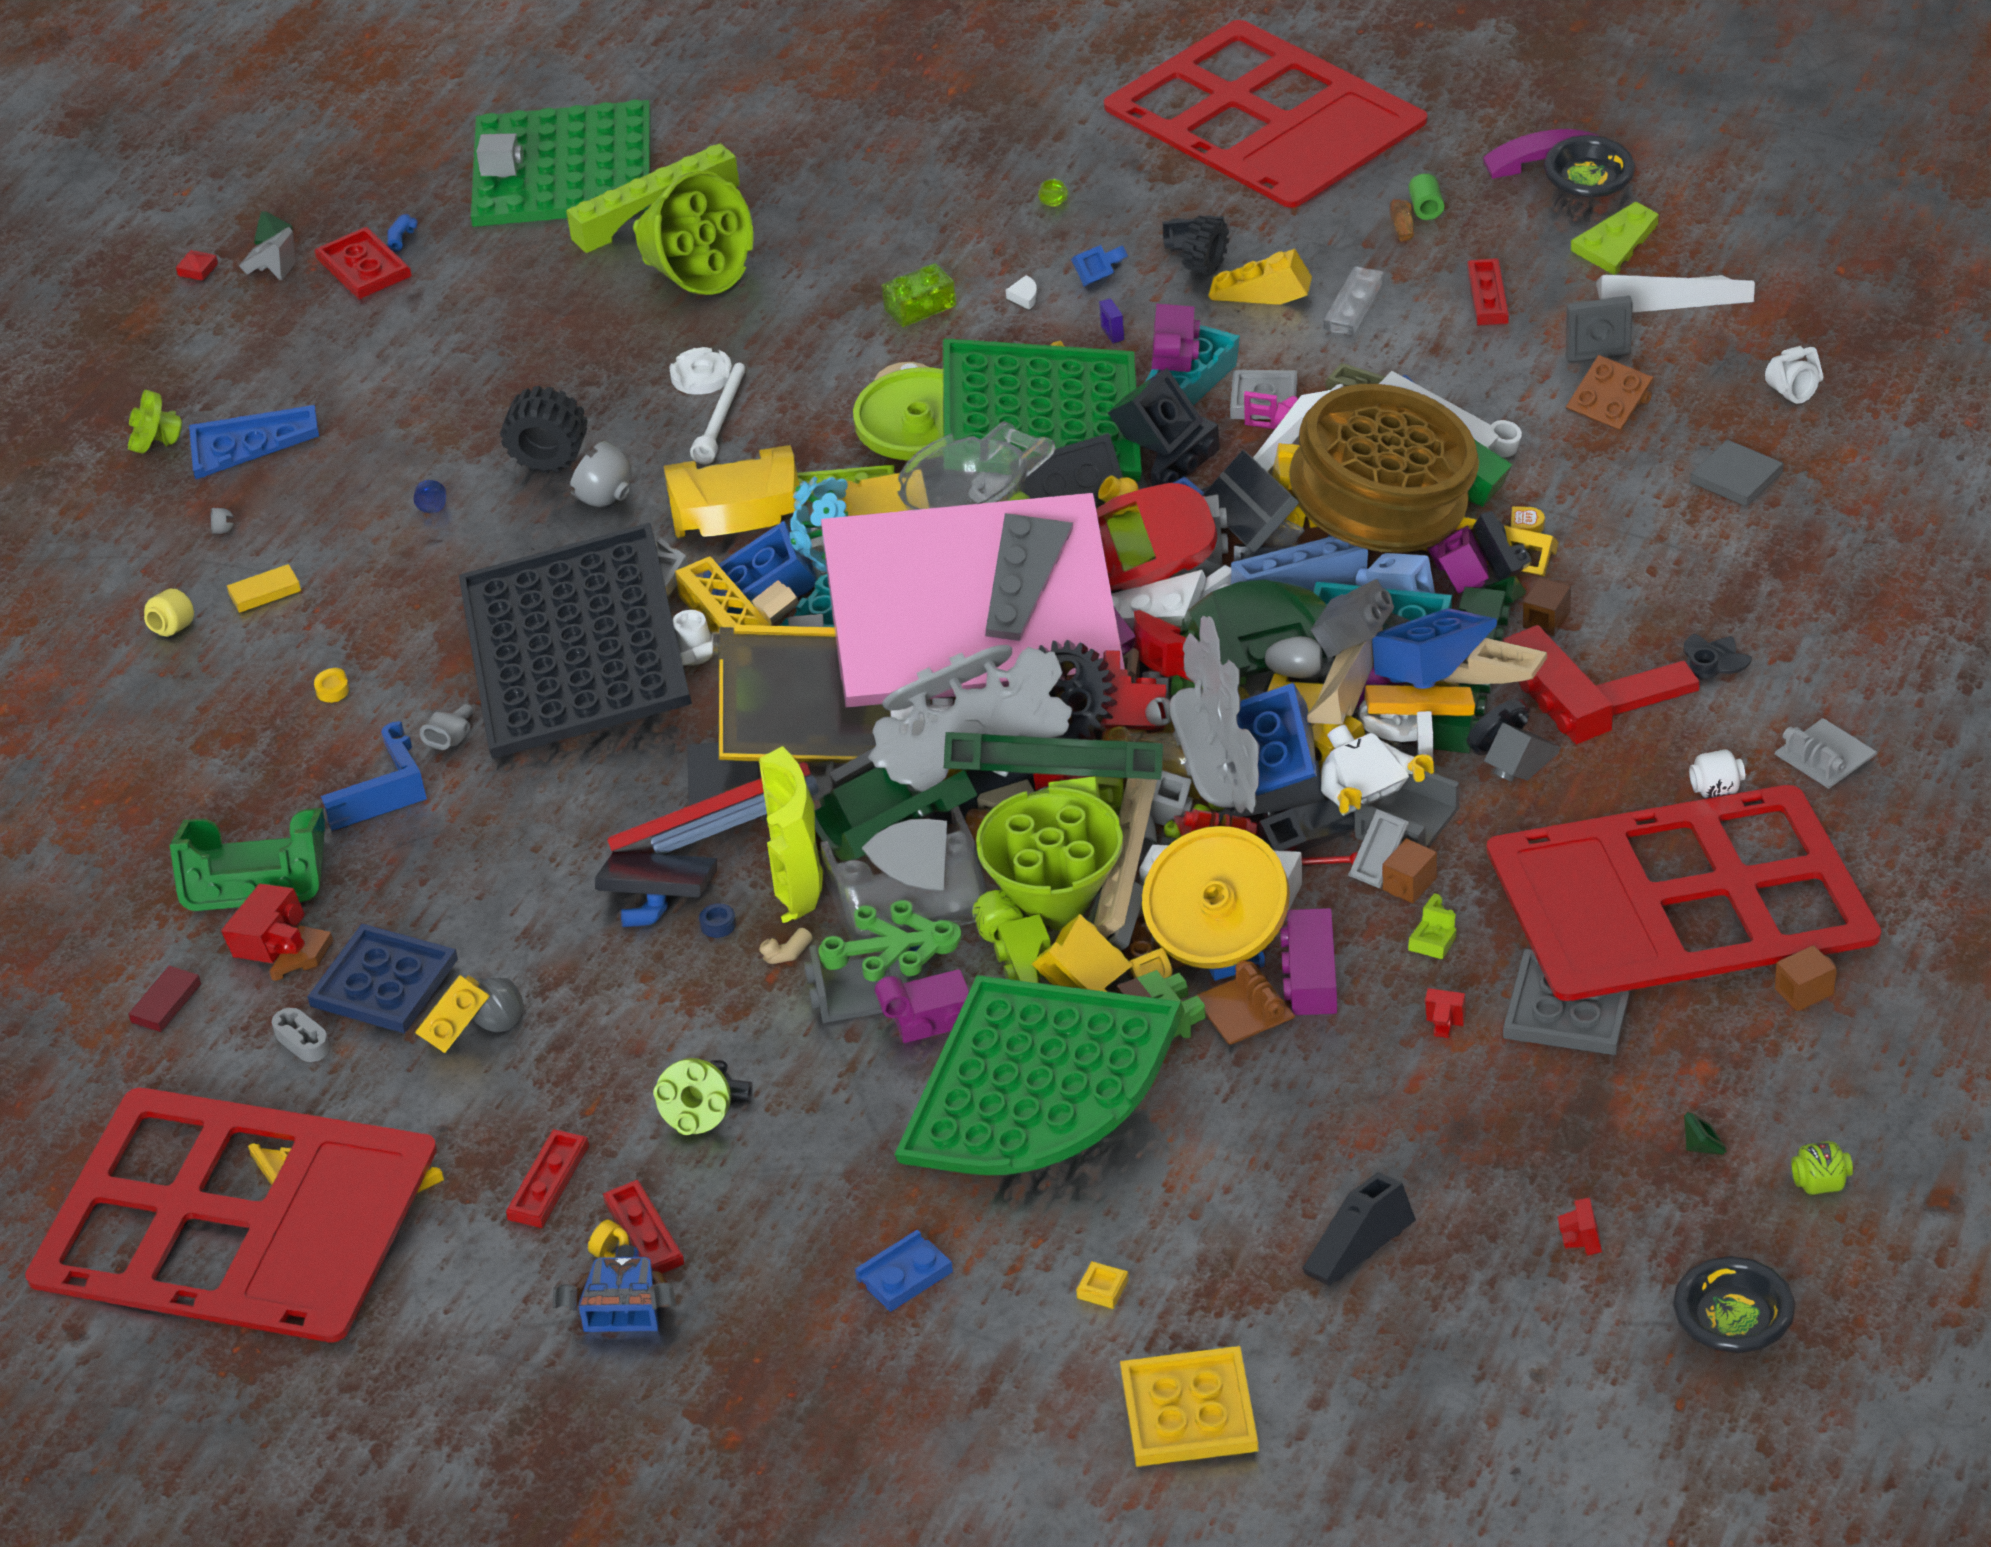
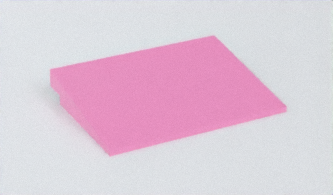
M1093 493L821 519L838 660L846 708L882 704L884 699L892 692L918 680L917 672L930 667L934 673L951 665L949 658L961 652L967 658L982 650L998 645H1009L1012 647L1010 658L997 667L1008 671L1015 665L1020 653L1026 648L1039 649V646L1043 645L1051 651L1052 641H1057L1063 648L1066 640L1073 642L1075 647L1080 642L1088 647V651L1093 649L1099 653V658H1103L1105 650L1120 651V669H1125ZM1005 513L1072 522V532L1062 548L1057 564L1054 565L1050 573L1049 581L1044 591L1041 592L1037 606L1021 640L1016 641L985 636ZM1076 668L1069 671L1066 678L1067 681L1074 677ZM987 672L962 683V688L967 690L971 688H984L986 686ZM1005 677L999 678L1003 687L1009 686L1008 679ZM951 688L929 699L956 696Z

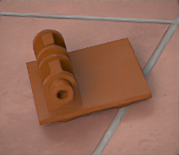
M1598 355L1566 405V409L1621 431L1636 406L1650 402L1652 392L1648 391V387L1654 378Z
M1241 960L1236 964V979L1195 995L1204 1003L1205 1015L1228 1045L1295 1018L1293 1012L1259 969L1257 970V966L1247 960Z

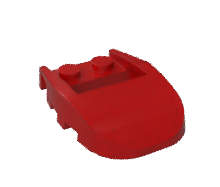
M1166 483L1114 497L1096 509L1111 591L1123 589L1124 591L1169 579L1170 576L1183 569L1189 571L1204 562L1211 555L1217 543V528L1208 503L1196 490L1183 484ZM1137 505L1156 559L1125 572L1107 520L1113 518V514Z

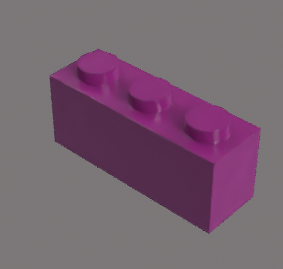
M1331 908L1288 910L1287 925H1282L1280 929L1281 948H1289V951L1282 952L1283 974H1290V978H1283L1284 1001H1292V1012L1294 1015L1337 1014V987Z

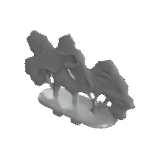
M1202 616L1199 631L1200 642L1189 633L1183 644V651L1185 653L1184 670L1186 676L1194 682L1195 688L1188 687L1179 690L1171 698L1169 711L1175 728L1173 734L1177 745L1182 747L1186 759L1184 765L1187 774L1192 776L1200 796L1215 806L1224 808L1235 806V809L1241 814L1247 808L1253 814L1257 804L1255 792L1259 786L1258 761L1260 746L1249 730H1242L1238 727L1240 670L1229 659L1227 663L1222 665L1220 639L1215 622L1210 616L1208 618Z
M998 645L982 650L967 658L961 652L949 658L951 665L934 673L930 667L917 672L918 680L892 692L882 702V706L890 711L906 709L913 706V709L904 721L898 720L895 717H883L876 721L872 731L876 746L868 758L873 761L875 767L886 768L891 780L900 784H910L915 790L923 792L942 782L947 775L948 769L943 768L945 732L1054 738L1063 735L1068 729V719L1071 716L1072 708L1066 705L1060 698L1050 697L1049 692L1062 675L1055 652L1050 651L1044 654L1039 649L1028 647L1020 653L1015 665L1008 671L997 667L1010 658L1012 647L1009 645ZM987 672L986 686L984 688H971L968 690L962 688V683ZM1005 677L1008 679L1009 686L1003 687L999 678ZM951 688L953 689L956 700L952 707L944 711H935L927 707L925 700ZM932 713L937 716V721H929L928 714ZM919 714H923L924 728L919 735H914L912 733L914 720H920ZM907 724V731L905 734H902L900 727ZM993 771L994 773H997V774L1002 775V776H1004V777H1006L1007 774L1009 773V772H997V771Z

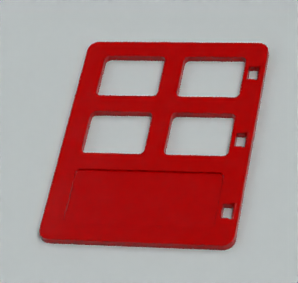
M1244 20L1229 22L1104 99V110L1289 208L1302 205L1427 124V113L1424 110ZM1235 41H1241L1272 57L1234 81H1227L1197 66V64ZM1292 69L1299 70L1328 85L1327 88L1291 110H1283L1253 94ZM1175 78L1182 79L1211 94L1170 120L1164 119L1135 103ZM1231 107L1238 108L1267 124L1229 149H1221L1191 133L1194 129ZM1137 113L1138 115L1142 116V118L1138 119L1134 117L1133 114ZM1201 147L1207 150V152L1202 153L1197 149ZM1267 182L1273 185L1274 187L1270 189L1263 184Z
M1793 785L1776 786L1497 835L1487 841V855L1550 989L1556 998L1563 1001L1585 999L1772 965L1813 945L1823 955L1875 946L1881 938L1880 926L1800 788ZM1759 800L1762 802L1761 804L1744 806L1743 804ZM1776 811L1784 813L1807 855L1750 866L1743 864L1720 822ZM1651 819L1655 820L1654 823L1637 825L1636 823ZM1679 828L1691 829L1714 872L1661 882L1649 881L1627 838ZM1543 838H1547L1548 840L1546 842L1529 844L1528 842ZM1809 879L1821 880L1846 924L1791 935L1781 934L1757 889ZM1720 895L1726 896L1751 941L1697 952L1685 951L1662 906Z
M134 1088L128 1091L121 1100L27 1268L25 1277L29 1286L39 1291L323 1342H337L348 1334L437 1153V1146L432 1136L423 1133L148 1088ZM148 1117L203 1126L174 1182L167 1186L111 1177L139 1124ZM242 1132L295 1141L267 1196L262 1201L202 1192L231 1136L235 1133ZM99 1203L157 1212L127 1269L121 1274L62 1264L93 1207ZM190 1219L249 1228L227 1273L216 1290L210 1291L154 1281L184 1224ZM72 1277L87 1279L85 1287L68 1283ZM179 1296L195 1298L193 1306L176 1302ZM289 1315L305 1318L303 1326L285 1322Z

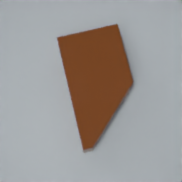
M299 925L298 929L301 933V938L305 942L304 947L298 954H280L270 969L271 979L278 981L283 979L285 973L301 967L305 971L318 966L333 942L332 933Z

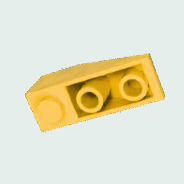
M1295 249L1277 252L1261 261H1251L1241 268L1220 272L1213 277L1208 296L1211 300L1281 305L1307 296L1312 275Z

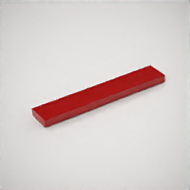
M799 763L804 777L810 775L807 763ZM762 778L610 836L607 840L612 852L764 793Z

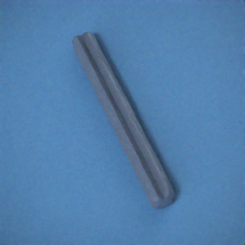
M805 776L811 796L818 794L819 788L814 776ZM764 793L652 836L651 843L655 853L663 855L767 814Z

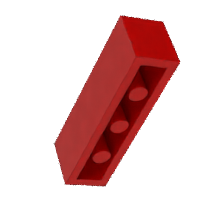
M1539 625L1502 639V642L1547 652V659L1534 678L1517 682L1523 692L1529 693L1537 702L1540 710L1544 714L1547 713L1553 719L1562 734H1566L1577 745L1612 730L1613 704Z

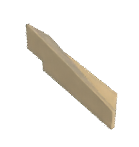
M1372 639L1344 649L1340 654L1336 655L1319 697L1307 715V723L1342 724L1346 715H1353L1374 664Z

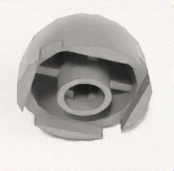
M608 441L600 442L594 446L598 451L592 458L587 454L584 456L570 481V486L575 489L570 491L571 494L591 506L604 507L613 504L617 500L621 501L631 490V484H629L632 476L630 462L619 448Z

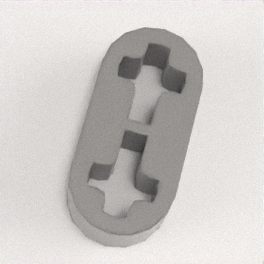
M285 1008L273 1016L272 1027L275 1038L301 1060L315 1062L323 1059L329 1053L330 1045L326 1031L301 1010Z

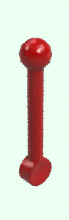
M1354 852L1350 856L1302 858V865L1351 863L1353 865L1358 852Z

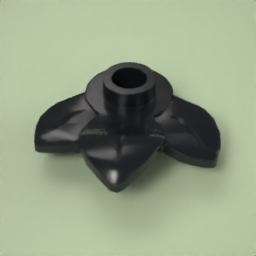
M1692 634L1684 642L1683 651L1688 657L1687 665L1694 675L1700 679H1708L1719 673H1738L1746 669L1752 661V657L1749 655L1736 654V644L1732 636L1707 643L1701 636Z

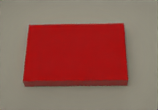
M364 227L314 250L316 259L358 299H362L412 276L410 267L368 227Z

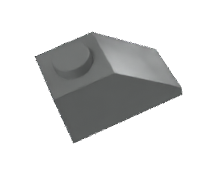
M1502 723L1484 761L1496 767L1493 772L1494 774L1513 782L1514 777L1528 781L1558 754L1561 747L1532 732Z

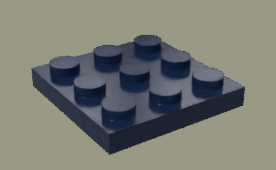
M361 924L307 996L309 1005L316 1009L406 1033L457 962L456 949Z

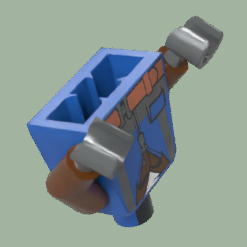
M632 1245L619 1246L616 1249L615 1257L596 1259L591 1271L585 1273L575 1285L560 1284L553 1287V1308L557 1309L558 1307L565 1306L569 1310L575 1311L579 1307L584 1332L658 1331L657 1307L676 1306L673 1284L668 1283L661 1272L652 1271L650 1259L639 1257L638 1249Z

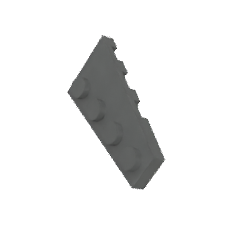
M1005 513L985 636L1016 641L1021 640L1037 606L1041 592L1044 591L1049 581L1050 573L1054 565L1057 564L1062 548L1072 532V522Z

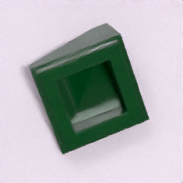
M262 211L254 242L256 245H259L287 227L293 231V226L268 212Z
M1516 576L1487 585L1485 588L1505 591V604L1511 603L1526 594V590Z

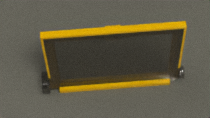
M734 625V627H720L719 634H712V655H719V760L759 761V758L783 746L796 762L848 763L876 746L875 737L872 732L876 721L883 717H891V711L885 709L882 704L846 708L834 627Z

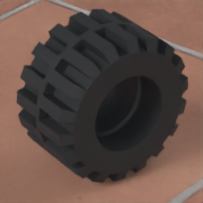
M534 386L532 391L528 388L524 389L521 394H517L514 397L502 424L500 437L503 438L501 442L503 448H508L507 454L511 458L515 457L517 459L516 463L521 466L523 464L529 466L528 469L532 471L539 469L542 473H549V470L559 472L562 467L568 468L571 466L572 461H575L588 429L586 427L588 424L587 417L583 416L585 411L582 406L576 405L577 400L573 397L568 398L564 391H554L553 387L547 386L546 389H542L540 386Z

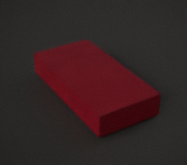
M169 965L128 1013L130 1022L162 1032L201 985L199 975Z

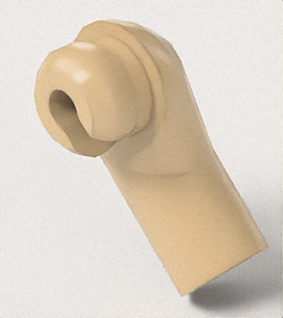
M799 928L787 943L779 945L776 939L771 938L762 942L759 950L764 955L763 960L770 964L793 961L800 956L813 938L808 930Z

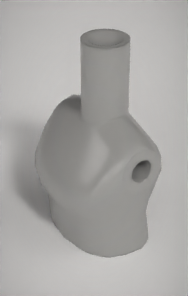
M464 704L453 713L435 712L429 722L420 728L421 740L426 745L439 750L459 745L470 730V723L467 719L473 715L472 707Z

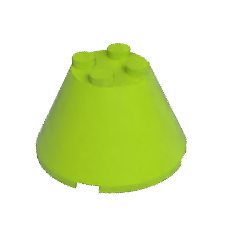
M710 171L690 172L677 178L643 213L641 218L635 221L633 226L637 246L644 263L655 267L683 289L700 295L717 294L732 287L747 267L744 266L748 251H752L753 247L752 219L743 196L731 182L724 181L717 176V173Z
M1048 787L1049 793L1030 796L1025 791L1002 801L985 816L977 833L978 857L983 868L1021 909L1023 916L1030 917L1040 914L1044 925H1048L1054 930H1062L1065 925L1079 914L1083 916L1114 867L1123 847L1122 829L1119 824V818L1114 810L1092 794L1062 787Z

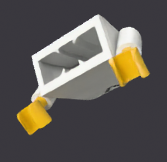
M1341 725L1327 735L1335 749L1330 752L1323 762L1321 791L1338 805L1339 811L1345 816L1356 811V809L1360 810L1361 803L1369 805L1399 791L1409 778L1408 774L1413 773V779L1416 782L1423 781L1425 779L1424 771L1430 774L1434 773L1433 758L1426 754L1415 757L1405 754L1384 741H1380L1373 733L1354 740L1347 726Z

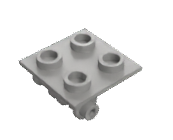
M1824 718L1804 732L1799 727H1788L1783 734L1786 744L1775 751L1776 756L1828 789L1877 755V751Z

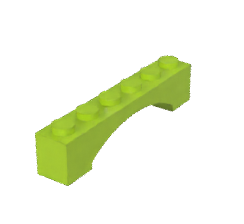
M721 143L712 145L692 156L684 157L676 163L659 168L653 173L634 179L630 183L614 190H608L591 200L579 203L577 206L566 210L571 240L585 253L611 243V237L627 220L642 209L653 204L673 181L690 172L717 173L718 177L726 182H731L735 187L740 186L736 156Z
M1040 914L998 924L999 940L994 941V949L998 962L1005 961V978L1040 983L1042 974L1032 963L1051 946L1049 935Z

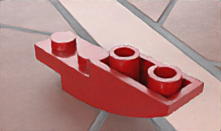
M1141 610L1134 611L1133 633L1136 637L1133 648L1139 651V660L1153 671L1159 672V674L1165 677L1178 675L1191 681L1186 676L1184 670L1185 653L1183 651V644L1186 638L1180 635V628Z

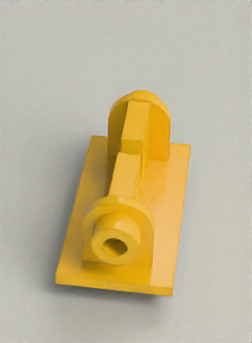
M459 975L415 1033L446 1053L490 995L478 987L480 984L473 977L468 975L464 978Z

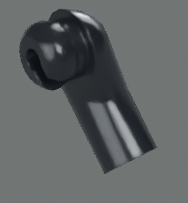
M711 1060L709 1062L717 1067L725 1076L730 1088L731 1098L751 1099L753 1091L752 1082L732 1079L727 1073L728 1065L723 1060Z

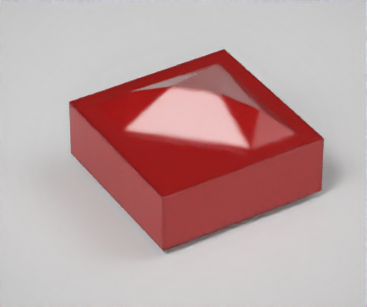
M190 250L176 266L177 275L204 281L218 265L217 255Z

